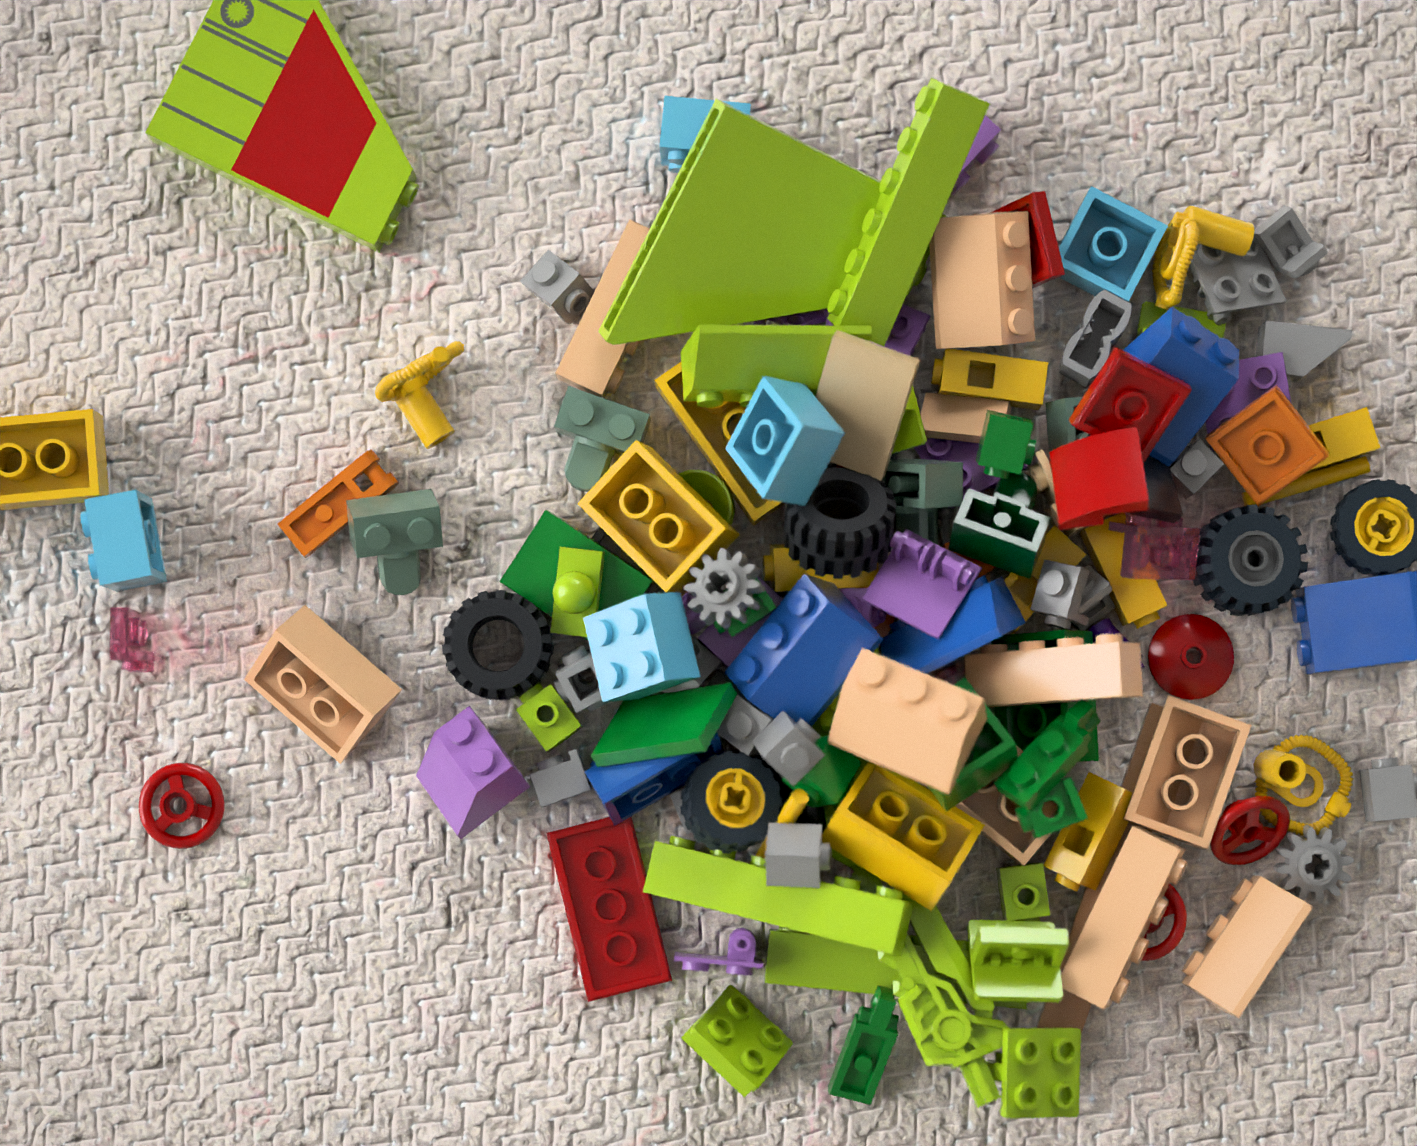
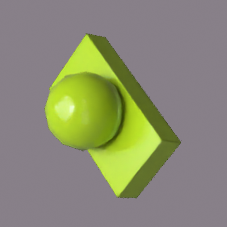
M560 547L557 577L553 587L554 604L550 633L587 637L583 618L597 613L599 609L604 551Z

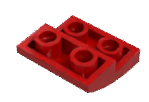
M1137 427L1088 436L1062 445L1049 452L1059 530L1104 525V515L1149 510Z

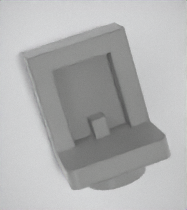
M1285 205L1254 230L1255 238L1275 269L1293 278H1298L1312 272L1318 266V261L1328 253L1323 244L1312 240L1294 210Z
M550 250L520 280L531 293L552 308L568 325L586 310L595 292L576 270Z
M1044 559L1030 610L1046 616L1044 623L1056 628L1070 630L1071 623L1087 626L1089 618L1079 614L1078 610L1089 571L1082 567Z
M1089 565L1084 568L1089 571L1078 610L1079 614L1088 617L1089 620L1087 626L1073 624L1079 631H1085L1116 608L1109 595L1112 591L1110 583Z

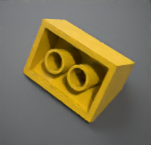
M868 761L823 832L822 842L830 843L832 849L932 911L985 825L956 806L946 812L929 789L913 779Z

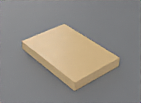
M838 330L835 332L816 393L817 400L845 433L829 462L870 475L882 481L886 475L920 363L919 359Z

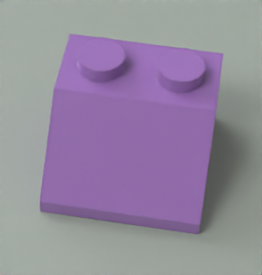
M470 706L434 732L416 774L425 790L460 839L464 838L530 787L493 733Z

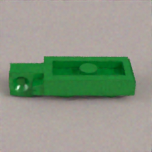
M1081 699L1067 711L1066 716L1061 714L1055 718V721H1052L994 782L997 790L1027 811H1032L1089 751L1086 745L1092 738L1090 734L1101 722L1095 710L1096 708Z
M878 985L871 999L870 1008L860 1006L858 1014H855L828 1084L829 1095L868 1105L872 1103L898 1036L897 1024L899 1018L898 1015L892 1014L896 1005L893 989Z

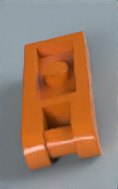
M372 449L362 454L277 523L305 558L309 557L348 525L346 500L387 495L399 484V481L391 472L386 473L378 464L380 458ZM363 474L373 483L364 492L354 482Z

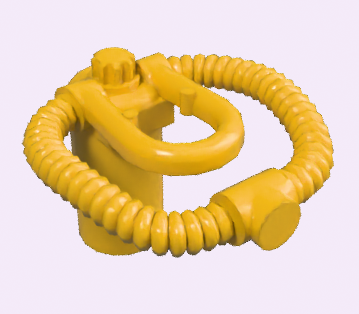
M1188 206L1184 212L1177 211L1169 222L1154 252L1156 255L1153 256L1152 280L1156 293L1155 306L1169 310L1172 306L1180 303L1186 280L1185 277L1187 276L1186 273L1198 244L1238 256H1244L1253 241L1254 225L1195 206ZM1173 278L1170 289L1167 287L1165 279L1170 280Z
M454 341L446 348L442 346L435 347L432 352L414 360L405 368L388 374L379 382L375 389V395L379 401L387 402L391 400L397 403L426 449L435 447L455 432L426 385L430 378L433 379L434 376L443 371L454 357H458L464 352V344L460 341Z
M1302 734L1299 736L1295 735L1294 737L1290 736L1289 739L1286 738L1284 742L1282 741L1280 745H1274L1272 750H1265L1255 758L1253 767L1257 778L1254 782L1257 787L1255 788L1254 796H1267L1266 792L1268 790L1266 788H1268L1290 804L1298 807H1309L1316 803L1324 790V782L1320 772L1304 763L1299 756L1288 753L1290 750L1298 747L1314 749L1315 752L1317 751L1318 754L1324 756L1340 774L1341 781L1339 783L1341 785H1338L1337 792L1334 791L1324 809L1326 811L1323 814L1324 816H1321L1313 824L1300 823L1290 819L1288 832L1303 836L1304 826L1310 825L1315 830L1316 835H1319L1323 827L1329 828V825H1333V822L1336 820L1335 817L1344 818L1350 811L1351 803L1347 797L1349 792H1351L1350 787L1353 786L1354 778L1351 777L1353 773L1351 772V767L1348 766V762H1345V759L1341 758L1337 751H1334L1333 748H1330L1322 740H1318L1317 737L1313 738V736H1303ZM1306 774H1308L1314 781L1313 792L1306 798H1298L1290 793V788L1299 786L1304 781ZM1260 809L1265 820L1276 826V814L1269 809Z

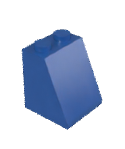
M1171 307L1123 349V351L1189 384L1192 389L1149 454L1166 466L1171 465L1239 380V349L1229 340L1220 338L1203 327L1195 318L1186 316L1174 307Z
M1417 571L1304 586L1297 589L1296 597L1291 599L1294 623H1300L1302 640L1297 641L1298 661L1300 666H1306L1307 675L1417 661Z

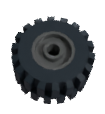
M1246 505L1221 513L1210 519L1211 522L1202 526L1198 532L1200 538L1193 541L1190 549L1195 551L1196 554L1194 558L1189 559V569L1196 568L1197 576L1192 577L1194 586L1201 585L1204 591L1200 595L1205 601L1213 600L1216 602L1214 608L1221 612L1229 610L1230 615L1242 616L1248 614L1250 616L1277 609L1280 604L1287 603L1294 597L1291 592L1300 589L1304 580L1299 578L1300 573L1307 572L1308 562H1302L1301 555L1308 553L1306 544L1298 545L1296 538L1302 534L1298 527L1290 529L1287 526L1291 519L1285 514L1276 516L1274 515V508L1265 506L1259 509L1257 505Z

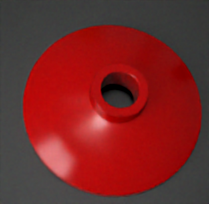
M1198 614L1179 615L1163 623L1154 633L1148 648L1149 669L1156 683L1170 695L1185 700L1202 699L1217 692L1229 679L1234 665L1233 645L1226 631L1214 620ZM1196 648L1200 652L1201 659L1197 664H1191L1187 661L1186 652L1188 649Z

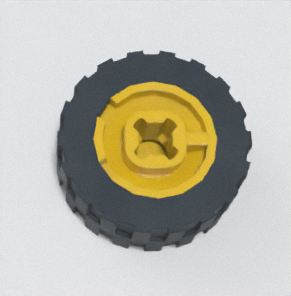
M1380 479L1371 480L1350 490L1337 503L1334 508L1336 510L1335 514L1331 517L1330 525H1332L1330 536L1331 541L1335 543L1336 553L1338 556L1341 555L1346 565L1349 567L1353 566L1358 569L1357 572L1362 574L1369 573L1373 574V576H1383L1410 567L1414 561H1417V494L1410 490L1411 487L1406 484H1398L1395 480L1390 479L1380 481Z
M727 751L719 756L715 754L709 757L688 777L684 783L686 787L681 791L680 799H682V806L680 811L681 815H684L686 821L684 824L687 830H691L694 834L693 838L699 843L702 842L707 845L706 848L713 851L716 849L721 850L722 853H731L733 851H738L739 853L756 845L768 835L769 823L777 822L780 814L779 808L782 806V797L779 794V783L772 776L774 773L770 768H766L761 760L756 757H749L743 752L737 754Z

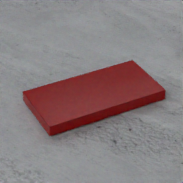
M632 816L616 826L611 818L607 817L546 833L588 1002L672 981L652 895L643 892L647 875Z

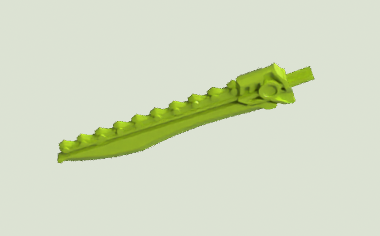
M820 716L812 728L820 737L828 736L830 731L823 732ZM856 755L854 756L861 762V765L849 783L850 789L868 763V760ZM841 801L834 805L824 806L827 826L840 806ZM832 849L833 859L852 868L853 873L849 879L861 881L859 890L875 894L877 886L884 887L878 877ZM903 894L902 901L914 903L910 924L935 973L956 982L972 1011H975L974 1015L969 1014L951 983L928 975L908 934L906 935L902 955L878 951V960L899 972L896 981H893V995L899 998L897 1000L926 1066H950L952 1069L959 1067L975 1104L979 1108L1001 1098L983 1056L1002 1048L1003 1030L1009 1027L1002 1020L992 1019L995 1007L992 1001H979L975 999L972 969L937 906L930 911Z

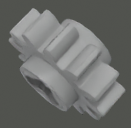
M720 548L718 560L716 561L704 553L702 561L705 567L702 570L696 567L689 569V572L697 580L696 583L684 586L685 591L696 597L689 602L688 607L695 613L701 612L700 619L709 626L717 619L719 625L728 629L732 616L745 624L747 616L744 610L747 607L754 610H759L760 605L752 596L754 593L759 594L765 591V587L762 584L753 580L760 575L761 570L754 564H748V557L740 551L732 559L731 554L725 548ZM728 582L729 584L726 586L729 590L724 593L721 587Z
M1305 825L1303 828L1304 837L1301 839L1292 832L1287 833L1288 840L1292 843L1289 849L1282 846L1276 847V851L1285 857V862L1278 863L1273 868L1281 874H1288L1280 884L1282 888L1290 890L1297 885L1295 890L1296 897L1304 901L1308 897V893L1311 892L1316 902L1323 903L1324 890L1339 896L1340 890L1335 884L1338 879L1346 882L1351 881V876L1342 870V866L1352 864L1354 858L1339 853L1347 845L1344 839L1337 838L1330 843L1332 838L1331 829L1323 827L1316 837L1313 827ZM1312 855L1322 860V864L1315 866V873L1305 868V864L1312 862Z

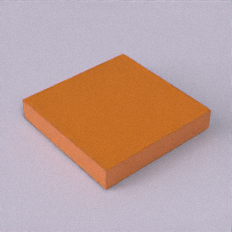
M1277 385L1205 437L1257 506L1329 457L1328 450Z

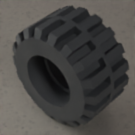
M836 464L827 465L818 485L813 490L805 506L791 503L785 504L784 546L789 549L788 555L792 560H799V566L806 571L813 569L815 570V575L822 577L825 574L833 575V579H843L845 575H850L852 578L860 577L862 571L871 573L876 570L877 563L883 564L888 558V552H891L892 549L890 542L894 532L896 501L893 500L894 494L891 488H885L886 482L884 480L881 481L870 475L848 468L837 467Z
M506 590L477 593L478 596L472 599L467 598L462 602V606L457 611H453L449 617L451 620L448 627L445 626L443 636L445 641L444 645H442V651L447 661L445 664L449 672L452 673L455 680L462 687L482 698L501 701L510 700V698L516 696L520 697L533 686L540 683L542 676L545 672H548L551 665V655H553L554 650L552 645L553 636L550 633L551 628L540 610L532 602H529L519 594L508 593ZM494 620H504L515 625L521 632L524 641V650L520 660L513 667L504 671H492L484 668L477 661L473 652V641L476 633L483 625Z

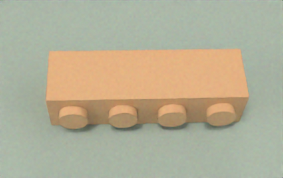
M629 219L555 372L558 380L602 398L606 397L608 391L613 394L616 393L625 374V371L620 369L621 363L626 353L632 356L635 354L641 341L612 345L604 340L598 330L650 230L649 228Z
M1123 634L1097 635L1096 644L1084 645L1083 638L1057 639V647L1045 648V641L1019 642V650L1007 651V644L981 646V654L964 655L966 679L978 695L984 698L988 708L1076 702L1081 699L1089 701L1143 697L1140 643L1123 642Z
M1132 826L1061 974L1063 989L1102 1009L1111 1007L1113 1001L1120 1004L1131 980L1125 978V975L1132 962L1137 965L1140 963L1148 948L1150 941L1144 938L1151 922L1158 925L1167 908L1169 901L1163 899V896L1169 884L1177 885L1185 871L1188 862L1183 860L1182 857L1186 849L1142 827Z

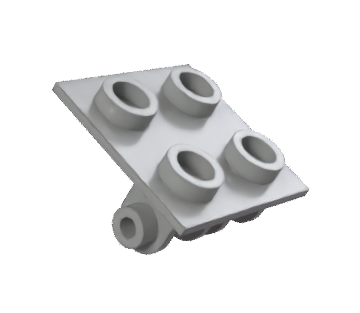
M1255 236L1248 252L1244 256H1238L1201 244L1197 245L1189 268L1194 278V286L1200 287L1197 291L1199 297L1206 298L1204 303L1208 310L1207 316L1210 320H1214L1216 325L1229 322L1232 319L1230 312L1285 304L1287 302L1266 253Z

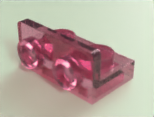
M1126 514L1125 522L1109 521L1108 530L1125 533L1120 577L1130 579L1195 580L1200 528L1183 526L1182 517L1175 524L1160 520L1152 523L1151 518L1133 514Z
M111 607L110 660L120 663L121 670L139 673L154 672V664H165L164 655L153 651H140V646H146L147 621L141 620L140 613L129 607Z

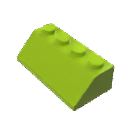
M698 325L681 350L684 401H697V405L700 407H717L722 405L723 401H740V406L747 407L763 376L805 384L816 397L835 332L838 330L871 342L872 326Z

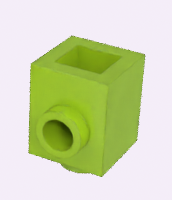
M538 683L519 697L523 704L516 711L546 752L552 751L583 728L552 684L543 688Z
M1037 862L1026 864L1025 866L1015 865L996 868L1003 920L1040 921V917L1050 916L1043 863Z

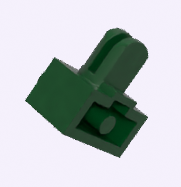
M1010 472L1009 479L1000 478L992 496L968 488L953 523L948 550L1030 579L1044 546L1051 519L1049 516L1032 511L1037 498V485L1035 481L1024 473L1020 475Z

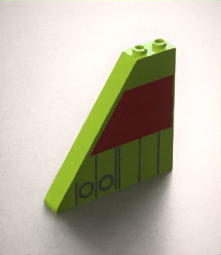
M213 0L145 132L153 143L378 253L384 244L389 246L394 240L400 226V222H397L396 219L403 206L410 207L419 189V185L415 183L417 177L319 0Z

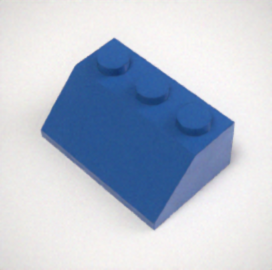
M804 573L726 669L725 673L748 701L773 719L784 711L796 723L802 718L812 727L841 692L842 686L862 648L874 652L884 639L834 583Z
M984 575L974 581L939 640L898 620L889 625L893 633L885 636L884 640L880 643L881 654L887 659L928 674L1025 624L1026 621L1003 577L988 582Z
M716 732L709 747L704 752L605 767H597L593 760L590 764L591 768L584 772L613 824L616 826L686 785L684 783L702 762L704 763L715 754L717 756L721 755L724 750Z

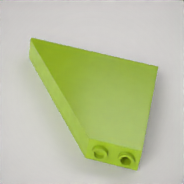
M716 98L598 332L606 342L618 345L693 332L698 325H734L827 309L831 295L836 289L841 288L847 274L845 273L846 260L850 252L858 248L864 235L862 232L864 218L871 208L875 209L882 193L879 190L881 181ZM929 245L907 295L913 286H917L922 281L926 273V261L930 255Z

